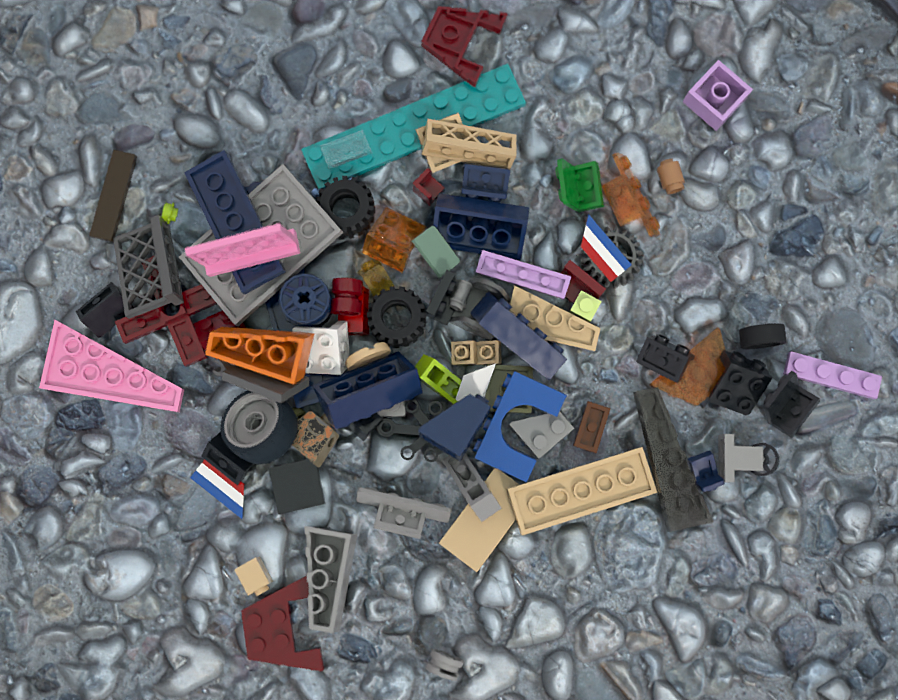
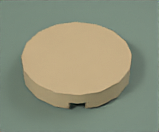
M385 342L375 343L374 348L368 349V347H364L354 352L347 358L345 365L347 370L351 371L388 356L391 350Z

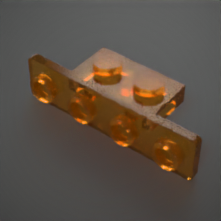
M620 153L613 154L612 156L621 175L602 185V188L620 227H624L641 218L649 236H659V222L654 216L652 217L649 208H651L650 203L641 194L639 189L641 184L630 170L632 165L629 158Z

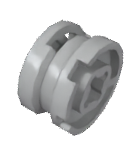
M432 649L430 654L432 657L431 661L427 662L425 669L440 677L457 681L459 676L458 669L462 668L463 660L447 652Z

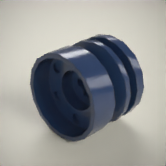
M300 274L293 276L285 282L280 291L279 302L282 311L294 325L300 327H321L332 316L330 311L331 299L333 298L329 289L320 278L311 274ZM303 296L310 299L308 304L302 302L301 298Z

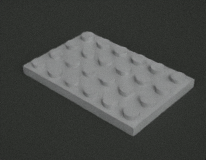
M284 164L248 194L264 227L280 223L287 230H296L301 254L280 259L286 271L284 274L247 294H243L232 272L209 277L206 275L205 267L186 256V252L179 256L236 326L242 324L279 291L286 281L297 275L344 233ZM211 228L190 247L215 241L216 238Z

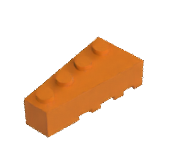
M220 327L210 332L205 355L295 384L304 378L315 333Z

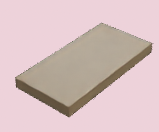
M497 468L493 469L484 482L502 509L481 522L468 503L439 542L440 545L476 572L479 571L516 520L507 489L520 484Z

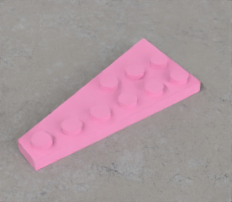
M54 320L39 388L180 413L184 389L61 322Z

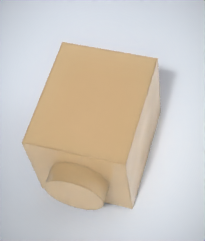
M260 556L234 569L247 595L255 593L258 596L269 590L268 584L273 582Z

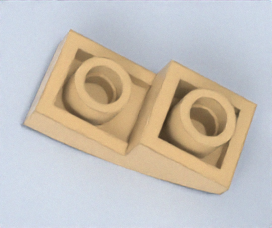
M472 340L451 342L452 365L473 366L495 363L496 365H501V341L476 342Z

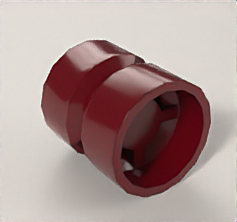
M355 278L332 279V293L335 297L331 299L330 312L343 316L361 315L362 301L358 297L363 293V281Z

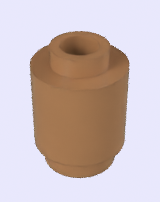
M671 158L660 162V166L656 170L663 190H666L667 194L682 191L685 180L679 161H673Z

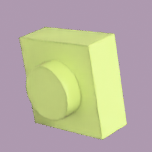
M581 290L570 313L590 323L602 301Z

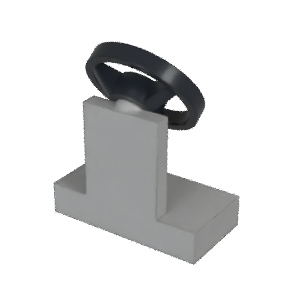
M734 434L718 435L719 475L724 479V483L735 482L734 470L751 471L758 476H768L778 468L779 454L772 445L756 443L752 446H734ZM770 449L775 454V465L771 470L767 465L769 463V456L767 454ZM764 468L767 473L761 474L756 471H763Z

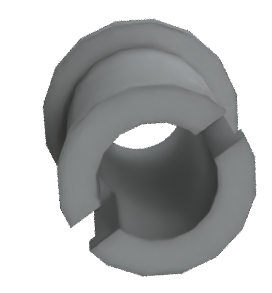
M459 280L453 298L449 299V306L457 311H462L463 308H466L465 302L473 288V285L465 280Z

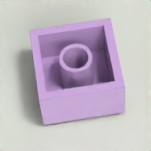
M718 60L689 90L683 103L717 131L747 99L753 89Z

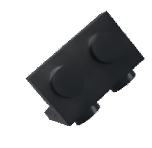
M723 350L719 358L725 370L710 393L709 400L713 404L743 415H749L773 378L762 361L747 359L737 351L731 353Z
M790 371L788 375L785 374L781 377L776 391L768 394L764 400L763 405L768 424L793 438L819 404L820 398L800 387L797 373Z

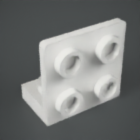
M337 321L330 328L300 326L293 328V332L315 333L305 373L341 375L347 369L345 361L350 356L347 321Z

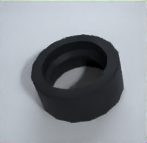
M781 323L760 324L739 330L742 349L768 348L787 343L785 325Z

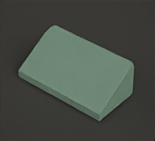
M434 225L412 240L414 246L438 278H441L446 270L450 271L460 263V259Z

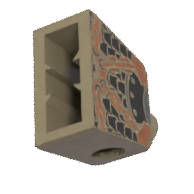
M308 411L298 420V432L292 445L320 468L339 438V434L331 428L332 424L328 421L325 413L319 418L312 411Z

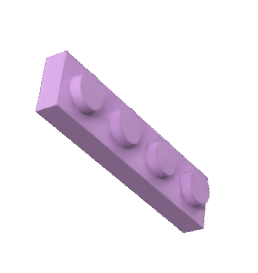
M482 250L476 269L477 274L563 300L565 299L571 276Z
M795 352L788 353L783 375H788L790 371H794L800 380L870 399L878 398L882 380L880 375Z

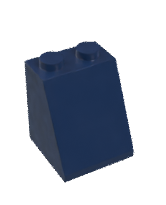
M471 394L467 395L421 426L418 430L419 437L456 460L461 461L490 413L491 406L488 405L489 401L479 394H476L475 397Z

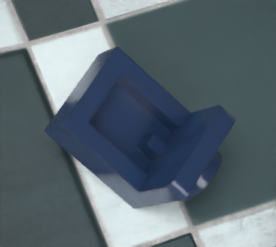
M710 450L688 458L694 483L702 492L714 491L719 486L725 484L724 479L718 474L714 455Z

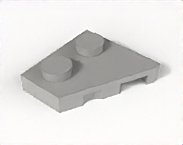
M560 411L557 417L547 413L509 424L537 459L541 458L574 429Z

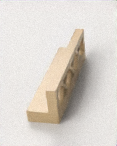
M427 119L422 155L466 163L511 168L516 158V134ZM432 128L440 129L444 134H432ZM454 133H463L467 138L464 140L458 139ZM476 137H485L489 142L480 143ZM498 141H509L510 148L503 147Z

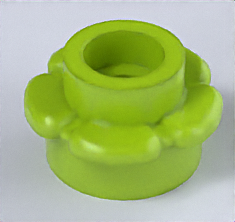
M174 202L172 204L165 203L161 218L167 224H170L171 221L175 222L179 209L174 207Z

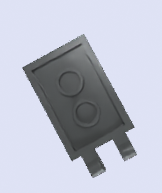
M217 358L214 359V362L218 363L221 367L214 369L213 373L217 376H222L223 381L279 403L286 401L309 386V377L306 376L297 383L291 384Z

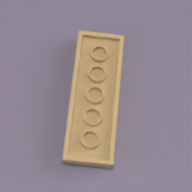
M639 447L508 488L507 492L520 534L525 535L655 494L657 490L643 447Z

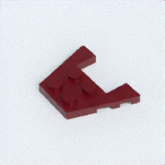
M438 6L422 38L421 47L471 86L476 87L484 66L466 60L463 57L478 26L500 34L507 20L508 13L489 14V11L480 10L479 13L467 12L465 8Z
M307 576L241 610L248 660L315 671L324 670L321 647L296 651L289 601L308 598L309 586Z

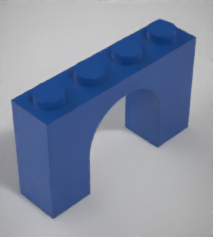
M514 371L513 375L508 373L502 385L506 388L503 397L497 396L492 407L496 409L493 418L488 416L483 430L487 432L483 440L478 438L473 451L476 452L475 459L527 482L537 459L511 447L505 441L501 430L502 420L509 410L519 405L534 406L557 417L567 395Z

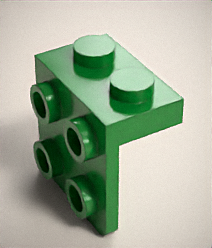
M563 158L558 159V166H556L555 172L558 180H560L561 189L558 190L560 201L578 213L604 207L598 162L592 161L573 166Z

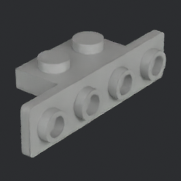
M359 487L357 491V502L379 507L374 522L375 529L420 539L425 518L449 523L452 509L447 508L443 504H430L418 498L408 499L400 497L396 493L378 492L371 487Z

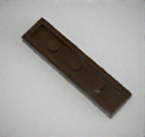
M113 150L89 236L91 238L114 243L113 238L116 236L137 161L135 154Z

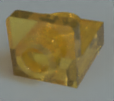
M369 260L361 265V270L358 271V274L364 280L373 297L380 295V291L384 288L387 291L390 290V287L394 286L378 260Z

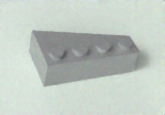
M305 526L307 541L306 557L308 563L307 582L309 586V629L336 633L340 631L357 535Z

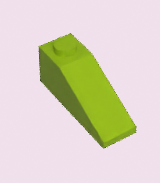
M423 354L415 365L420 381L454 405L458 402L456 396L462 380L436 359Z

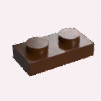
M587 401L573 447L597 453L610 408Z

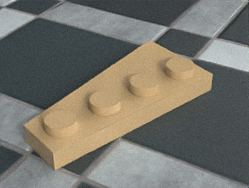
M514 285L510 301L512 308L510 310L516 315L520 312L530 321L528 325L532 329L538 327L547 335L545 340L592 351L596 350L601 328Z

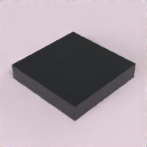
M309 459L269 468L278 515L326 504L319 469Z

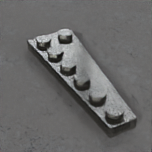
M659 388L634 392L633 395L666 531L671 532L713 523L704 497L699 493L695 484L697 480L694 473L690 472L685 460L687 459L685 451L681 450L678 443V434L671 423V417Z

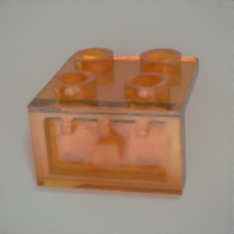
M386 207L367 233L362 253L403 273L407 267L411 251L415 247L412 240L423 233L426 226Z

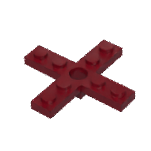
M154 256L145 259V261L151 262ZM142 263L145 271L148 266ZM154 269L148 280L154 282L159 275V271ZM200 284L182 292L184 303L180 304L179 312L174 316L167 315L166 308L168 304L130 319L124 317L115 321V324L125 344L168 326L184 366L188 367L208 358L205 355V350L199 343L191 315L217 305V303ZM158 288L154 293L156 300L163 297L162 290Z

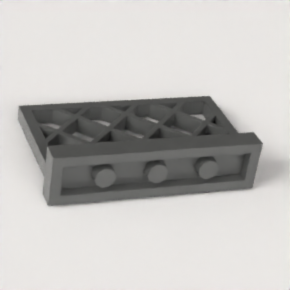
M159 215L150 218V224L113 238L124 312L128 319L169 303H173L175 306L184 303L170 226ZM152 232V236L147 243L141 241L145 234ZM129 240L133 241L127 251L122 250L121 243ZM140 244L144 246V249L142 250L140 255L138 257L132 255L137 246ZM150 250L155 251V256L151 262L144 260ZM129 258L136 260L130 270L125 269ZM143 263L148 267L143 275L139 276L135 273ZM156 269L159 271V275L152 282L148 278L152 271ZM133 277L139 279L133 290L128 289V284ZM145 283L152 285L145 296L139 294ZM157 288L162 290V298L155 301L151 300ZM136 296L143 299L138 307L132 309L131 304Z

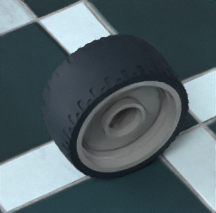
M244 391V393L234 398L226 408L222 416L220 431L225 444L237 456L250 463L263 465L278 460L291 448L297 436L298 421L295 412L286 401L279 403L251 391Z

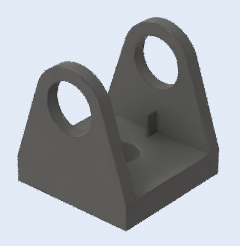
M483 278L469 280L473 288L465 302L467 306L462 311L455 310L450 323L485 340L492 341L494 336L482 327L470 312L488 291L498 300L503 298L509 304L511 298L502 287L494 282Z

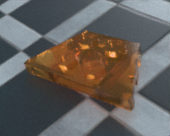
M717 327L690 350V353L694 354L695 357L694 360L689 361L679 383L660 375L649 386L666 392L674 398L682 399L695 407L709 397L725 370L719 358L723 350H726L720 329Z

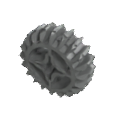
M605 227L604 233L617 248L618 244L624 247L628 256L625 253L622 254L632 264L612 281V286L616 289L619 286V282L625 286L627 285V279L633 281L635 278L634 274L640 272L637 266H640L643 260L638 257L642 256L643 252L635 250L640 246V243H632L635 237L631 235L627 238L625 236L627 230H623L620 234L618 233V227H614L613 232L610 231L609 227ZM581 250L580 255L585 258L580 260V264L588 265L583 270L586 273L590 271V276L592 278L596 277L599 284L601 281H604V288H608L610 281L585 251Z

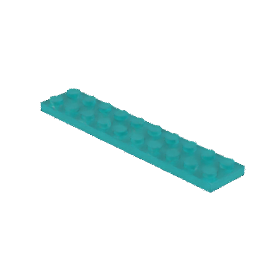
M507 63L481 74L476 87L464 81L301 150L318 190L321 188L325 189L324 184L326 182L333 183V178L337 177L338 180H342V176H347L349 180L351 177L359 176L421 150L422 147L415 129L425 126L427 119L440 120L459 113L463 125L476 127L526 106V101Z

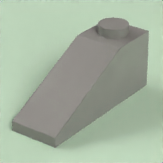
M466 453L461 461L456 460L450 455L442 460L481 522L502 509Z

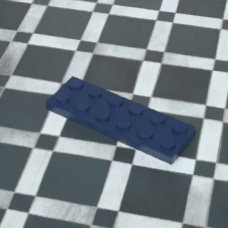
M225 150L184 172L216 240L264 228L234 164ZM278 259L231 272L241 293L247 294L284 274L286 271L281 260Z

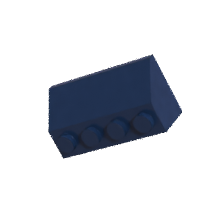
M439 193L435 206L433 225L452 250L481 254L482 250L511 259L521 260L530 207Z
M399 351L313 385L323 411L335 429L347 427L352 422L369 418L376 412L390 409L400 402L412 400L415 396L423 393L417 368Z

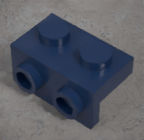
M465 163L461 193L466 194L465 197L474 199H479V196L488 197V200L494 202H501L502 199H507L510 168Z

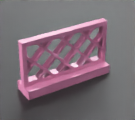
M280 223L185 248L186 256L203 265L206 269V275L209 277L301 254L296 230H287Z

